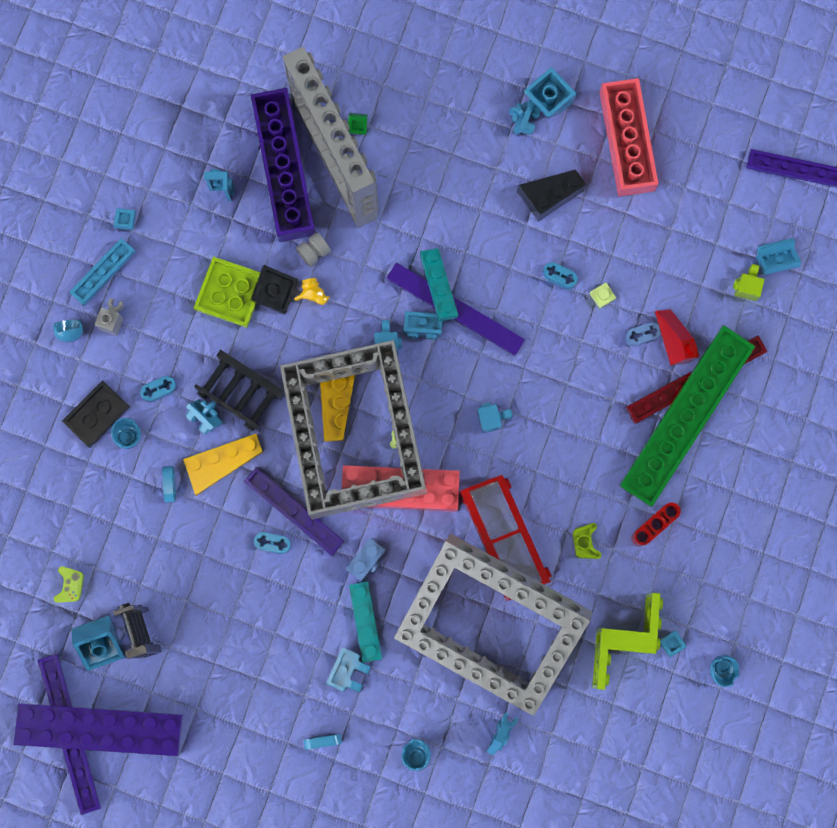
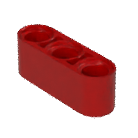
M671 502L662 506L633 532L631 537L633 544L641 547L650 543L680 516L681 510L679 505ZM667 507L673 508L675 512L673 517L666 514ZM653 520L660 522L659 530L652 527L651 523ZM639 532L644 533L646 536V541L643 543L637 539Z

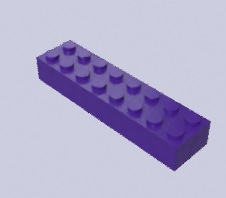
M282 88L250 94L279 242L310 237L316 232L288 89Z
M19 703L13 745L178 756L183 715Z

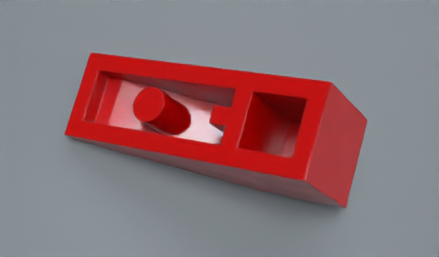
M672 310L655 311L670 365L685 364L699 358L694 338Z

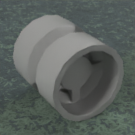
M318 232L310 236L308 239L309 243L302 242L295 247L309 267L318 262V256L325 257L331 252L328 244Z

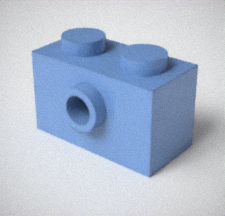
M370 538L347 566L346 570L362 582L370 571L374 573L379 567L380 563L378 561L386 550Z

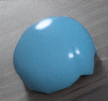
M65 320L53 324L54 335L62 342H74L83 334V326L80 320Z
M122 418L113 424L111 436L113 442L118 447L130 449L135 447L141 440V430L133 419Z
M729 655L717 656L710 664V675L717 685L731 687L734 685V680L740 676L739 664L734 657Z
M412 739L404 745L401 758L403 764L409 770L421 771L429 765L432 754L430 747L423 740Z

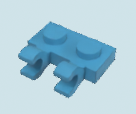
M342 647L326 684L345 692L347 687L360 692L363 685L351 680V676L355 669L368 674L371 666L359 661L361 655Z
M507 712L502 716L486 751L487 753L494 755L497 750H502L510 737V731L518 722L517 717L514 718L513 722H509L507 720Z

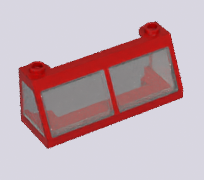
M502 474L461 490L459 496L463 504L467 505L466 510L469 512L486 553L544 585L550 583L551 573L548 567L544 568L509 490L512 487L508 478L504 479ZM504 595L506 602L511 600V598Z

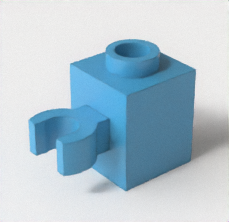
M382 320V332L374 333L375 344L394 340L398 355V349H402L401 337H398L397 332H390L389 320Z
M485 403L477 409L482 434L500 430L502 428L501 421L513 417L511 409L498 412L496 404Z

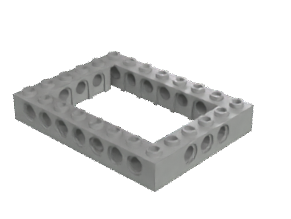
M303 46L282 56L292 102L357 228L378 219L379 204L377 201L378 192L375 174L372 170L369 171L367 169V159L363 153H359L357 149L359 145L355 136H350L348 132L350 128L346 119H341L339 115L341 110L337 102H332L330 98L332 93L328 85L324 86L322 83V73L319 68H315V61L311 52H306ZM324 102L326 106L322 107L320 103Z
M394 340L280 366L308 515L311 519L427 494ZM380 370L404 479L399 476H391V479L378 482L373 480L369 484L351 485V488L333 489L327 493L306 386Z
M450 533L394 639L534 716L590 622L592 611ZM454 568L560 625L555 640L551 641L547 654L541 658L539 667L536 672H533L530 683L523 680L522 676H516L505 670L504 666H498L487 660L486 656L483 655L482 657L469 650L468 646L464 647L453 641L450 636L446 637L435 631V628L424 625Z

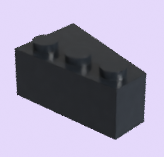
M575 169L520 184L517 193L539 222L584 192L586 183Z

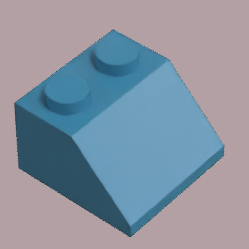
M552 67L524 90V93L548 118L561 114L574 103L577 94Z
M110 616L71 629L72 645L87 671L125 658L116 627Z

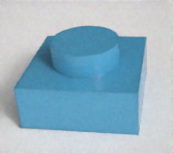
M116 208L114 228L134 230L136 211Z
M676 630L660 639V644L669 658L687 647Z

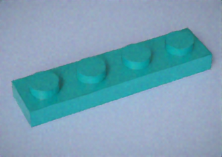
M439 248L420 251V258L439 322L457 318L458 312Z
M369 582L351 584L349 588L362 662L381 660L382 655Z

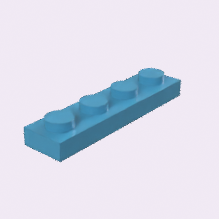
M121 238L69 293L85 306L136 251Z

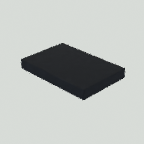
M102 380L62 422L83 443L91 448L130 406Z

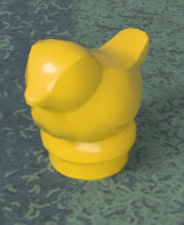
M317 278L302 280L301 287L303 291L294 300L307 299L319 305H325L330 297L326 296L323 289L319 287Z

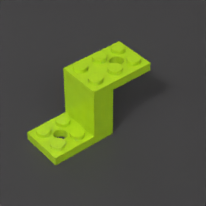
M660 593L646 594L643 632L598 628L596 630L592 688L605 690V686H609L610 676L606 672L607 666H610L611 654L608 653V650L656 654L657 650L660 649V638H657L658 630H661L662 626L659 610L663 608V598H660Z

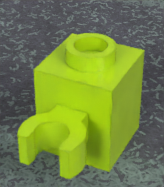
M751 264L748 274L742 273L738 279H735L733 284L734 296L752 301H757L761 297L765 279L756 277L759 265Z

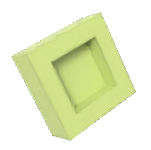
M607 283L589 293L599 309L616 300L614 293Z

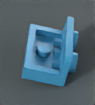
M218 169L204 172V179L209 190L224 191L227 200L232 201V196H235V184H233V179L229 177L228 172H221Z
M794 238L758 247L756 260L764 275L801 266V260L794 249Z
M405 311L403 334L411 339H417L418 336H422L428 340H437L442 335L443 321L439 322L437 314Z

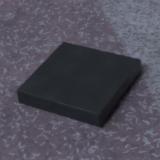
M263 265L250 301L285 315L298 279Z

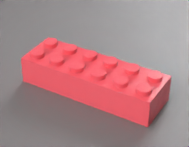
M639 78L602 83L599 93L618 197L655 192L658 186V178Z
M343 465L342 489L351 488V485L369 484L373 480L378 482L391 479V476H399L404 479L401 468ZM422 469L427 494L366 508L457 512L460 471Z

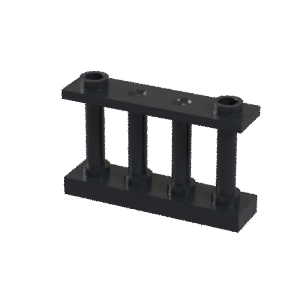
M220 349L216 355L220 360L218 367L203 388L197 384L194 386L198 391L196 394L204 400L207 398L211 399L244 421V426L251 431L256 429L260 432L262 428L256 423L272 400L276 398L282 400L285 393L282 389ZM231 367L235 370V375L220 397L217 398L209 393L224 370ZM246 377L251 380V385L236 407L232 408L225 402L240 380ZM263 388L267 391L265 393L266 397L253 416L249 419L241 414L255 391Z
M130 603L118 606L119 610L113 611L114 616H123L132 644L130 645L131 649L125 651L127 659H142L162 652L160 645L151 642L142 613L148 612V607H144L142 604L130 605Z

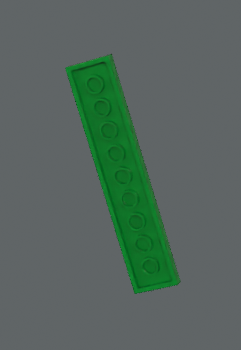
M725 325L721 326L619 484L621 488L648 506L653 507L754 350L755 346Z

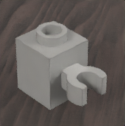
M110 298L108 301L109 309L101 307L95 326L101 331L117 336L124 319L118 312L123 309L124 303L120 301L117 307H113L114 299Z

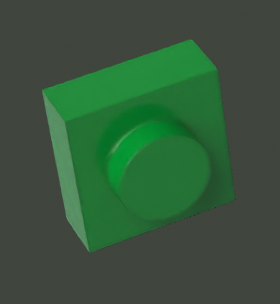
M349 113L348 125L350 130L348 132L366 135L368 114Z

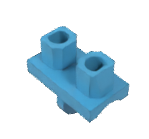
M529 99V102H524L523 105L517 103L516 108L511 107L509 110V114L513 116L511 121L516 123L513 133L517 135L521 132L530 135L535 129V124L528 120L529 117L537 119L541 110L534 105L531 99Z
M197 399L186 406L188 409L186 417L192 422L199 419L202 422L199 430L203 434L209 433L223 423L216 416L218 413L214 408L217 404L214 401L208 404L205 400Z

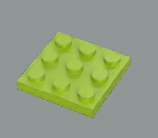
M213 256L193 309L248 328L257 304L250 301L260 272Z

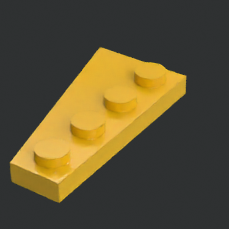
M355 375L320 383L324 442L344 441Z
M257 434L183 459L195 496L263 453Z

